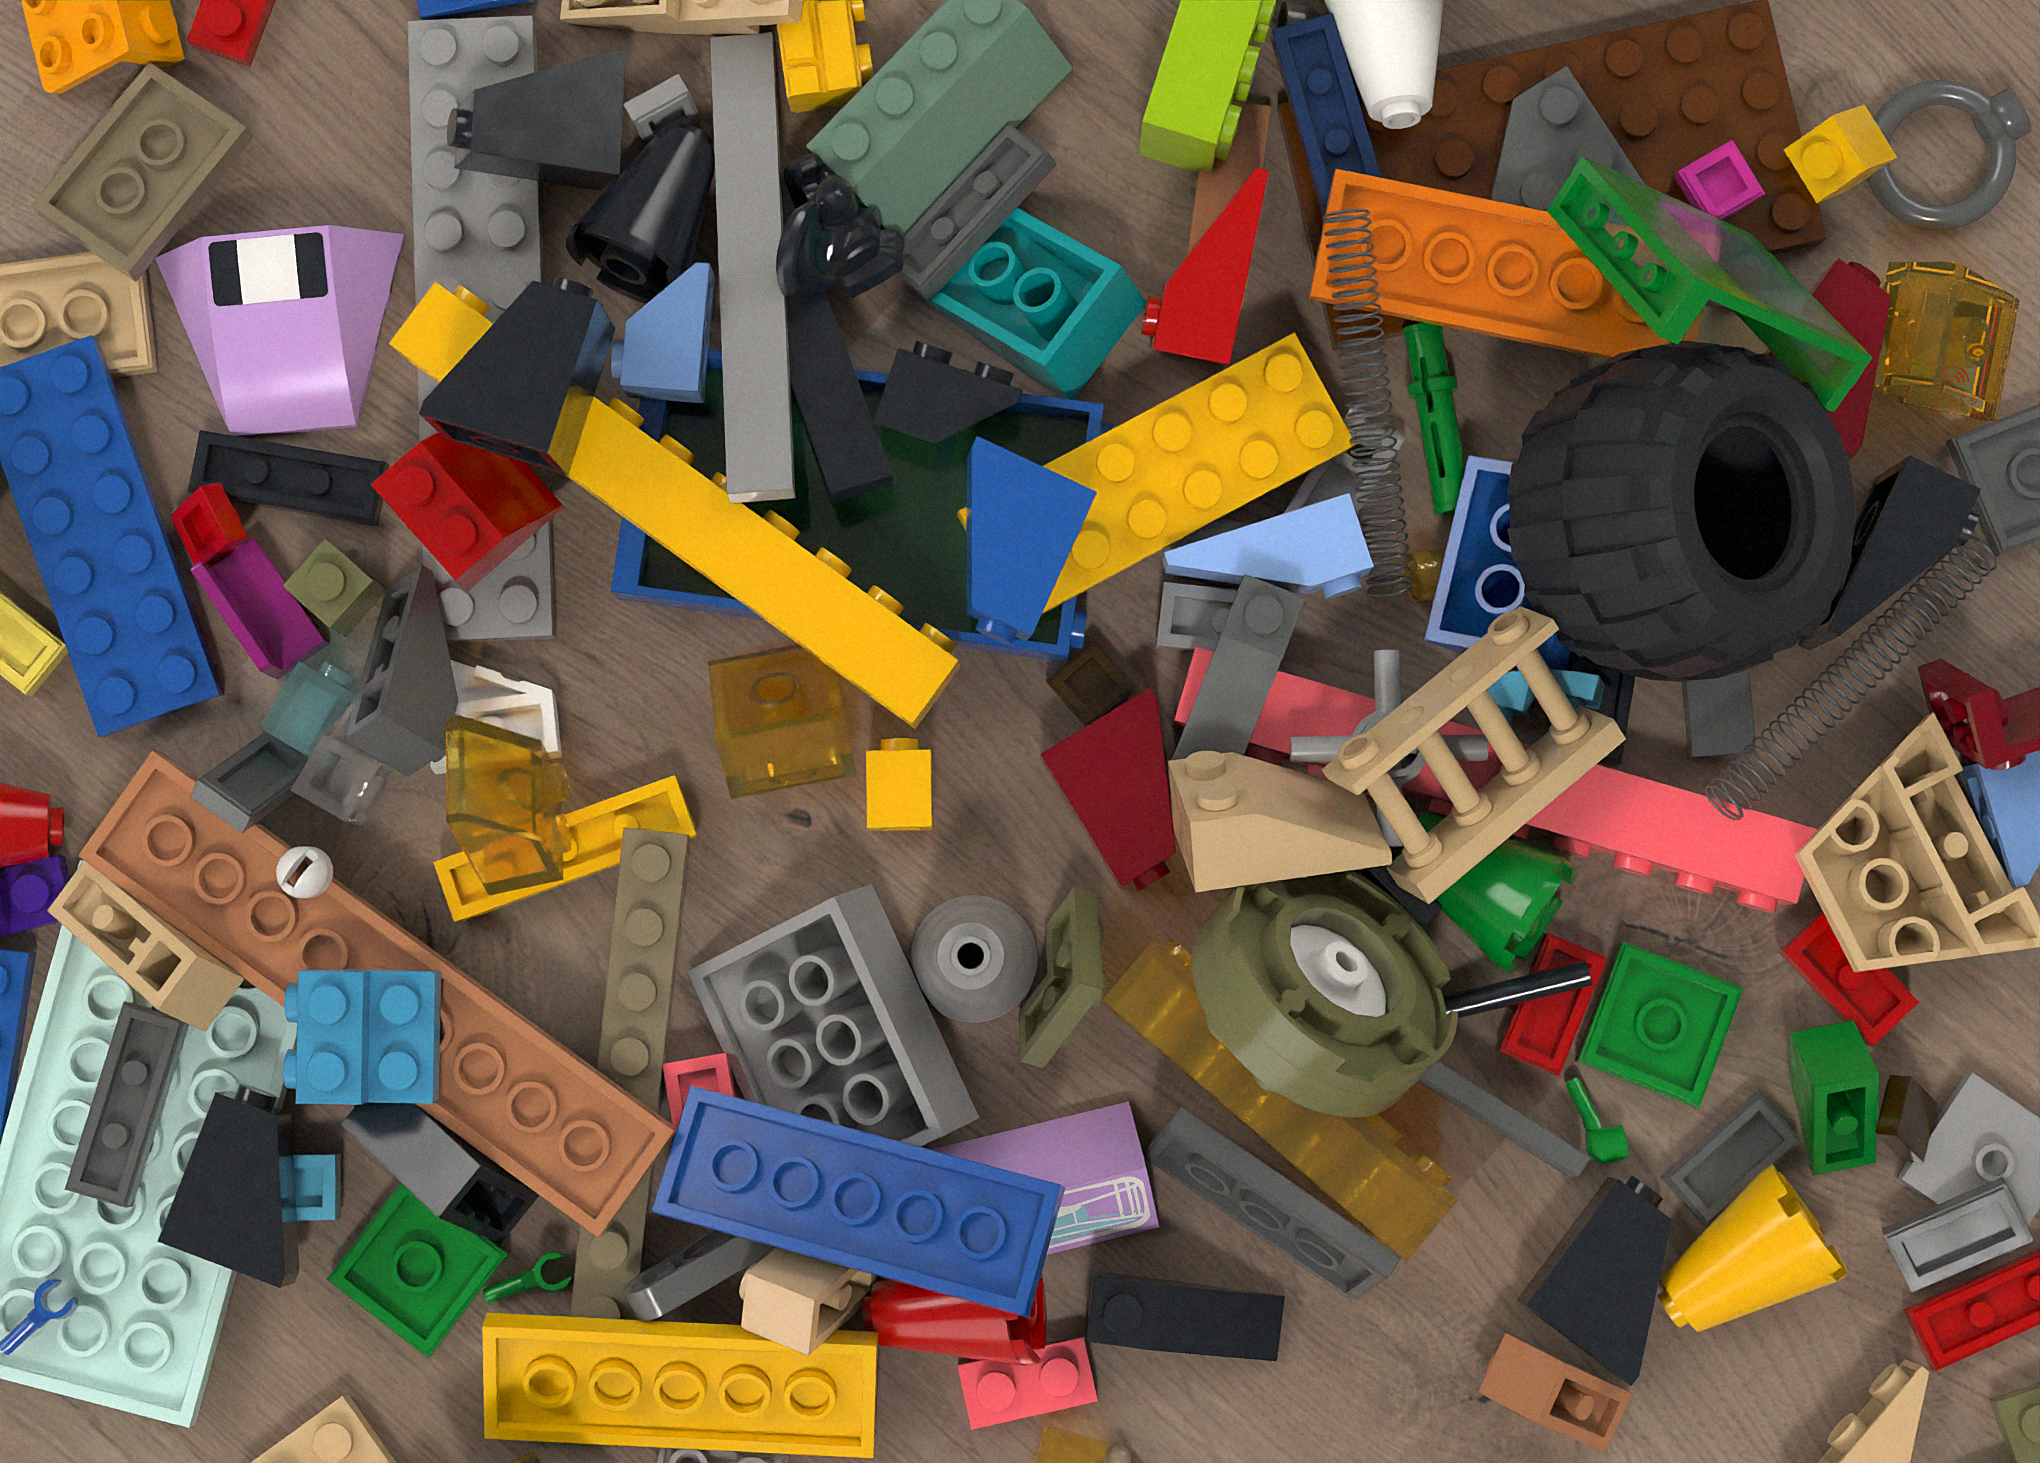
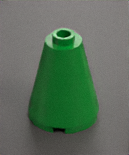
M1427 811L1418 820L1425 831L1428 832L1446 816ZM1507 838L1439 895L1435 901L1442 907L1441 911L1498 968H1501L1508 974H1512L1516 970L1515 956L1523 961L1527 958L1564 901L1554 896L1555 892L1563 881L1571 886L1573 885L1579 867L1570 862L1568 858ZM1404 845L1399 847H1393L1394 849L1399 851L1398 856L1402 854Z

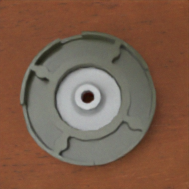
M1352 870L1345 871L1338 879L1321 874L1234 887L1200 926L1195 936L1191 957L1192 975L1199 1001L1207 1016L1206 1023L1209 1031L1216 1039L1223 1042L1231 1053L1253 1074L1255 1081L1262 1089L1269 1093L1281 1094L1289 1100L1311 1110L1348 1118L1371 1116L1387 1110L1447 1052L1455 1037L1458 1012L1451 1010L1448 1014L1446 1013L1441 988L1451 977L1439 951L1424 929L1401 904L1376 884Z

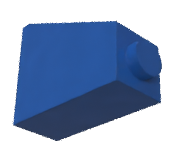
M978 436L966 458V614L979 620L975 628L977 631L998 642L1012 645L1015 637L1026 642L1032 636L1097 492Z

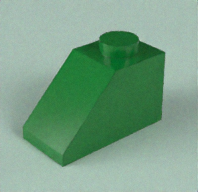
M1854 1020L1790 1032V1081L1808 1164L1813 1176L1876 1163L1877 1135L1875 1130L1878 1120L1879 1074Z

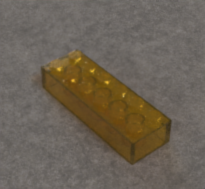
M1173 939L1168 941L1163 947L1155 940H1152L1103 996L1101 1002L1387 1248L1407 1261L1458 1201L1445 1189L1453 1179L1424 1154L1420 1155L1414 1151L1410 1157H1407L1395 1146L1402 1135L1377 1114L1353 1118L1328 1115L1299 1105L1281 1094L1269 1093L1262 1089L1255 1081L1253 1074L1231 1053L1223 1042L1216 1039L1209 1031L1206 1023L1207 1016L1199 1001L1194 985L1191 963L1192 955Z

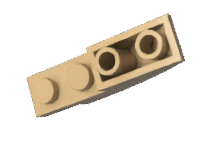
M562 0L560 20L565 23L653 33L694 35L759 34V25L801 23L803 0Z

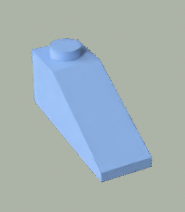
M1349 493L1166 551L1162 558L1165 573L1234 584H1241L1243 576L1246 574L1294 593L1310 594L1323 590L1325 599L1338 597L1362 588L1360 577L1368 575L1374 567Z

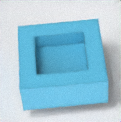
M293 1154L297 1221L340 1219L341 1154Z

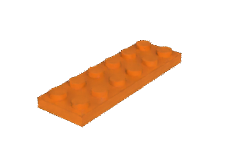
M1335 169L1325 215L1348 209H1367L1370 211V214L1366 217L1371 219V224L1364 229L1373 232V236L1366 241L1374 244V249L1367 254L1376 257V260L1369 266L1377 269V273L1371 278L1379 283L1372 291L1380 294V298L1373 302L1381 306L1380 314L1607 360L1622 352L1672 343L1658 337L1547 211ZM1366 212L1343 213L1330 217L1359 216ZM1356 219L1337 223H1323L1308 299L1337 305L1348 302H1368L1377 297V295L1372 293H1363L1344 298H1333L1331 296L1335 292L1357 289L1365 290L1375 285V282L1361 281L1338 286L1330 284L1331 281L1341 278L1366 277L1374 273L1372 269L1361 268L1343 273H1330L1328 271L1333 267L1363 265L1372 261L1371 257L1366 256L1338 261L1327 260L1328 256L1335 254L1366 251L1371 248L1370 245L1355 244L1341 248L1325 247L1328 243L1360 240L1369 236L1370 233L1361 231L1336 236L1324 235L1329 230L1363 226L1368 223L1367 220ZM1606 223L1607 228L1614 235L1620 231H1625L1637 237L1638 247L1633 256L1643 267L1645 264L1653 262L1664 267L1667 272L1670 270L1633 229ZM1697 242L1714 260L1716 246ZM1366 305L1355 309L1375 312L1378 310V307ZM1703 309L1681 341L1697 342Z

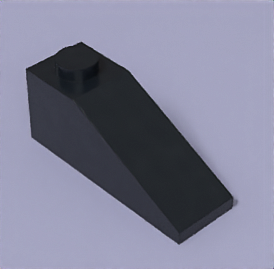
M1093 1270L1085 1340L1086 1342L1151 1351L1277 1361L1285 1296Z

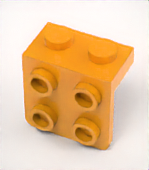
M21 0L42 87L48 93L62 94L121 61L144 65L151 62L157 67L169 68L185 59L170 0Z

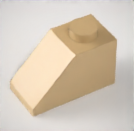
M775 1248L761 1261L751 1264L742 1278L739 1290L740 1298L744 1300L741 1328L809 1356L862 1308L864 1297L871 1296L877 1276Z

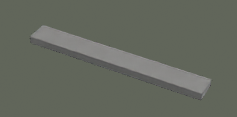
M772 32L710 37L727 495L730 503L795 498L787 299L779 288L776 274V255L783 232L775 41Z

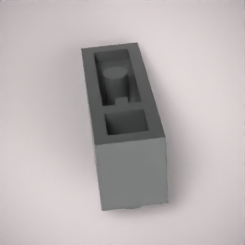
M421 565L385 591L344 739L407 777L431 761H440L448 753L455 739V730L452 728L458 705L433 572L424 565Z
M1244 574L1172 760L1186 759L1190 754L1198 751H1216L1221 754L1234 752L1244 756L1306 599L1305 597Z

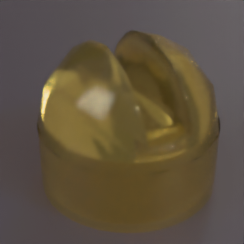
M1421 550L1406 554L1411 558L1407 566L1412 569L1409 578L1414 582V588L1409 591L1412 599L1416 603L1434 600L1445 554L1438 550ZM1404 557V563H1403V564L1407 563V561H1408V558H1407V557ZM1404 568V576L1409 574V570Z

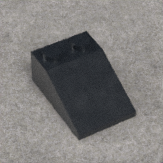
M1911 455L1877 476L1855 523L1856 529H1854L1851 563L1843 589L1837 590L1834 595L1827 618L1813 634L1803 635L1798 646L1810 651L1839 637L1933 563L1946 555L1956 544L1960 546L1965 545L1980 517V511L1974 509L1973 506L1981 489Z

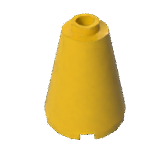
M1771 1164L1763 1169L1661 1276L1666 1290L1658 1294V1298L1670 1318L1679 1328L1689 1323L1697 1332L1836 1283L1848 1276L1849 1272L1834 1245L1826 1247L1824 1244L1826 1239L1819 1229L1821 1226L1785 1176L1777 1171L1775 1165Z

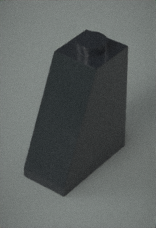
M612 50L474 89L457 108L451 110L449 115L447 144L449 147H455L454 168L601 191L620 175L626 52Z
M240 1084L237 1093L233 1091L215 1092L157 1242L282 1288L295 1283L300 1271L291 1113L274 1107L277 1096L249 1085Z
M365 1103L354 1105V1109L341 1123L354 1138L438 1218L498 1244L503 1242L540 1196L415 1103Z
M1632 1175L1625 1184L1619 1179L1607 1177L1517 1299L1527 1309L1619 1379L1631 1386L1640 1374L1672 1221L1671 1218L1657 1209L1663 1198Z

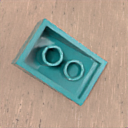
M1019 208L1012 212L930 302L911 289L915 295L1020 372L1061 397L1074 400L1147 304L1121 265Z

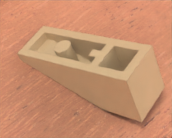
M83 861L47 910L157 1010L202 1031H207L244 980L241 975L85 861Z

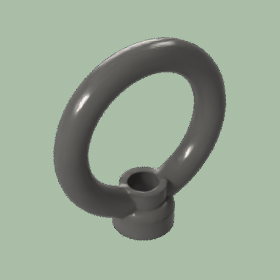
M1933 80L1909 86L1891 97L1873 118L1889 144L1897 127L1910 114L1928 106L1946 105L1958 108L1972 116L1979 136L1990 147L1991 159L1987 175L1981 185L1965 199L1947 205L1927 204L1908 195L1895 180L1890 164H1887L1867 178L1873 194L1882 206L1901 221L1929 230L1959 228L1977 221L1991 211L2002 199L2013 178L2016 165L2015 141L2031 132L2030 119L2024 106L2009 89H2004L1989 97L1979 89L1961 82Z

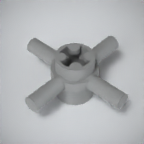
M1399 650L1374 651L1375 712L1362 719L1351 736H1290V762H1331L1337 757L1339 749L1345 742L1359 734L1368 732L1401 704ZM1441 735L1457 761H1487L1488 740L1485 735ZM1417 747L1387 771L1401 794L1402 785L1416 777L1426 763ZM1376 804L1377 822L1388 846H1403Z

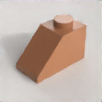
M1505 1333L1498 1350L1491 1356L1487 1365L1486 1376L1478 1393L1541 1426L1605 1453L1633 1393L1507 1333Z

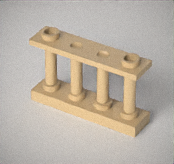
M1521 606L1516 610L1506 612L1497 617L1488 627L1487 634L1368 732L1359 734L1345 742L1339 749L1337 757L1321 769L1328 780L1356 795L1361 794L1365 789L1368 790L1404 845L1402 854L1392 861L1391 865L1386 866L1387 870L1399 887L1428 904L1626 740L1614 719L1582 705L1574 710L1537 649L1538 646L1559 630L1557 624L1552 618ZM1515 665L1552 723L1549 732L1527 750L1524 749L1487 690ZM1466 706L1503 764L1500 772L1478 791L1474 789L1438 732L1440 727ZM1416 747L1454 805L1451 813L1428 832L1425 831L1387 772Z

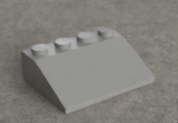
M872 884L834 896L687 971L724 1053H728L730 1067L745 1100L919 1147L979 1119V1115Z

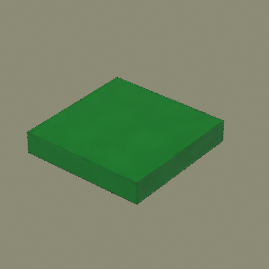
M1619 942L1575 1061L1689 1106L1700 1108L1744 988L1627 942Z
M400 1182L326 1280L425 1357L429 1358L442 1344L510 1252L496 1242L438 1218Z

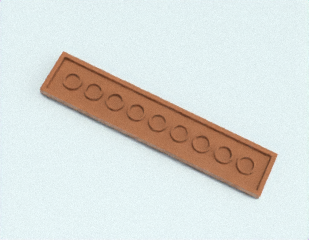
M152 750L81 850L78 857L283 1007L287 986L289 983H298V971L441 970L439 1102L415 1104L597 1238L601 1237L677 1131V1127L334 877L327 890L319 896L295 898L288 895L277 881L276 868L283 854L293 847L259 822L244 833L237 831L190 797L198 780L196 776L163 752ZM307 857L303 859L290 877V881L294 886L304 871L313 863Z

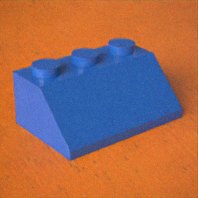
M1468 456L1424 639L1428 643L1464 653L1488 633V627L1500 615L1516 610L1519 606L1534 611L1524 593L1525 585L1516 561H1513L1507 530L1510 528V505L1507 491L1513 462ZM1555 632L1537 649L1549 669L1567 670L1571 650L1558 641Z

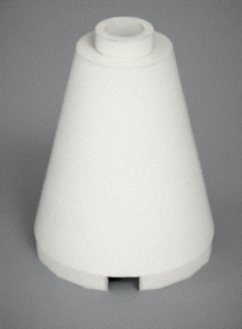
M1324 0L1329 14L1333 13L1344 53L1369 116L1373 120L1383 122V125L1390 129H1403L1417 124L1421 120V116L1432 108L1444 0Z

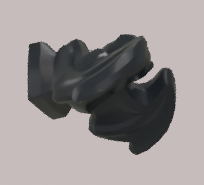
M814 152L801 155L786 165L784 179L793 203L799 204L800 207L795 209L789 217L782 232L776 255L777 281L783 295L791 296L798 291L799 287L813 292H824L835 285L837 276L846 277L845 288L851 297L854 298L903 270L904 238L897 230H880L881 219L876 209L858 207L853 188L846 179L823 172L822 160Z

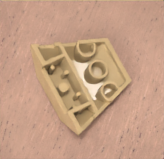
M1934 712L1928 714L1794 854L1854 972L2040 947V917L2025 888L2013 889L1954 776L1962 771L1963 768Z

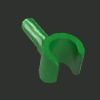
M1577 1077L1566 1082L1565 1085L1583 1120L1585 1143L1589 1157L1601 1164L1621 1161L1627 1157L1629 1149L1623 1126L1619 1124L1601 1127L1599 1115H1597L1580 1078Z
M558 1252L546 1253L538 1259L535 1268L522 1272L519 1276L484 1288L483 1296L485 1301L490 1304L540 1286L549 1291L561 1290L568 1285L572 1276L563 1279L559 1283L550 1284L543 1280L540 1271L544 1262L564 1255Z

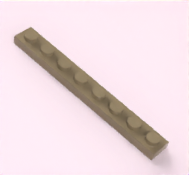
M623 828L597 1070L660 1115L664 1080L663 1064L666 1062L690 834ZM654 1164L601 1237L597 1238L580 1225L570 1317L637 1320L623 1294V1288L633 1278L643 1272Z

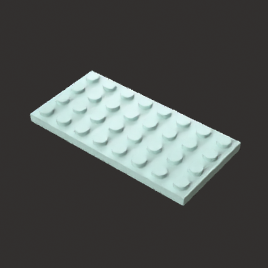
M80 860L78 868L81 866L84 860ZM62 925L0 1144V1341L20 1324L35 1307V1292L47 1280H62L61 1284L51 1290L47 1296V1305L53 1312L61 1310L73 1297L78 1298V1306L76 1311L66 1319H50L44 1326L31 1334L10 1355H6L0 1350V1379L190 1428L196 1425L237 1272L157 1241L215 1092L233 1091L237 1093L240 1084L249 1085L277 1096L274 1107L282 1110L287 1092L283 1078L284 1058L288 1049H297V1023L288 1022L284 1007L244 978L241 985L206 1032L192 1025L188 1027L133 1207L125 1208L64 1190L123 1001L133 1002L153 1009L156 1008Z

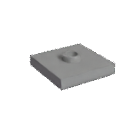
M1966 1072L1933 1122L1924 1163L1907 1161L1897 1179L1933 1204L1938 1205L2003 1177L2028 1227L2040 1209V1118L1973 1072Z

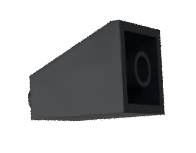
M559 277L555 278L553 286L533 280L423 400L419 415L445 439L568 476L616 328L602 308L603 305L597 299L591 298L593 290L588 286Z

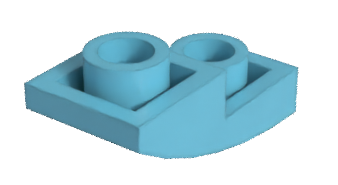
M1550 669L1574 710L1580 705L1599 709L1605 687L1599 675ZM1520 671L1507 672L1487 690L1509 725L1512 723L1513 716L1530 720L1536 697Z

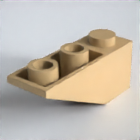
M1904 1359L1899 1367L1895 1363L1886 1367L1872 1383L1869 1393L1873 1397L1857 1416L1854 1413L1848 1414L1831 1431L1827 1439V1443L1831 1447L1818 1463H1910L1929 1371L1923 1366Z

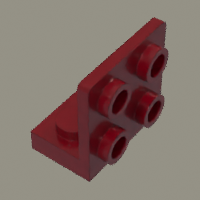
M1943 659L1917 667L1929 714L1934 712L1952 748L1985 769L1989 768L1992 770H2003L2018 766L2026 760L2027 754L2040 750V687L2003 700L1995 688L1989 687L1972 677L1969 673L1963 672Z

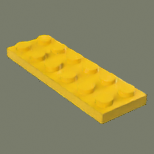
M1295 332L1043 466L1096 491L1097 494L1042 614L1356 445L1349 442L1352 436ZM966 507L957 512V516L966 531Z
M507 1313L486 1314L482 1326L485 1439L857 1458L874 1457L878 1332L836 1330L808 1356L742 1329L741 1325L667 1321L642 1322L640 1320Z

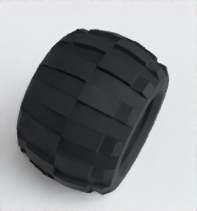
M1686 340L1680 341L1678 345L1669 343L1622 352L1571 379L1570 385L1555 392L1554 398L1549 401L1546 408L1535 412L1522 434L1523 447L1517 463L1511 465L1507 491L1510 505V528L1507 530L1512 558L1518 565L1525 585L1524 593L1534 611L1555 621L1559 628L1556 632L1558 641L1579 657L1586 656L1596 664L1620 669L1622 674L1648 680L1680 682L1721 678L1773 659V653L1792 648L1803 635L1813 634L1829 615L1831 601L1837 590L1843 589L1851 563L1854 529H1856L1855 495L1849 461L1840 433H1837L1827 410L1821 405L1817 394L1808 382L1799 383L1794 379L1787 365L1766 354L1758 355L1742 347Z

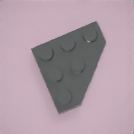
M1565 66L1513 99L1509 108L1505 126L1506 131L1489 200L1547 211L1582 156L1644 184L1568 66ZM1615 210L1607 221V224L1631 228Z

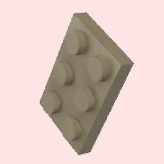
M148 62L35 199L31 207L38 216L136 282L243 151L253 136L245 125L151 62Z

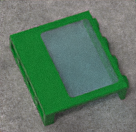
M1582 156L1547 209L1551 217L1658 337L1678 345L1707 301L1710 299L1732 309L1781 362L1787 365L1790 372L1800 383L1808 382L1817 394L1821 405L1832 412L1837 409L1849 390L1856 384L1860 375L1873 358L1752 234Z

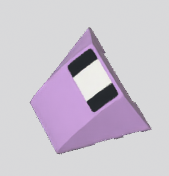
M323 225L200 237L155 258L230 435L246 438L359 427L377 356L375 347L384 311L388 310L392 296L390 292L398 256H402L406 240L404 234Z

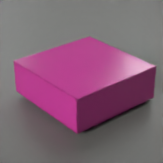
M1733 140L1682 168L1674 176L1692 207L1722 221L1760 200L1765 195L1764 190Z

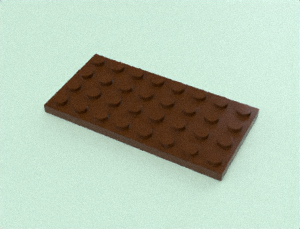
M1768 0L1751 1L1438 69L1435 76L1432 108L1421 116V120L1417 124L1408 128L1390 129L1385 127L1383 122L1373 120L1367 112L1358 87H1355L1381 178L1489 200L1496 167L1501 154L1509 108L1513 99L1565 66H1568L1645 185L1691 206L1674 178L1675 174L1682 168L1733 140L1764 190L1765 195L1760 200L1723 221L1752 234L1772 255L1819 245L1826 239L1819 205L1812 197L1784 151L1785 148L1802 136ZM1286 102L1279 104L1277 112L1314 268L1323 227L1322 214L1290 104ZM1672 216L1696 242L1716 246L1714 261L1719 265L1733 243ZM1322 302L1332 350L1347 348L1339 347L1337 344L1340 341L1356 338H1375L1381 334V331L1373 329L1348 335L1337 334L1336 331L1341 328L1373 326L1379 323L1380 320L1368 317L1351 322H1335L1334 319L1339 316L1370 314L1373 312L1355 308L1334 310L1333 307L1336 304ZM1380 313L1376 314L1383 318V322L1378 328L1384 330L1385 333L1379 340L1402 336L1403 328L1423 323Z

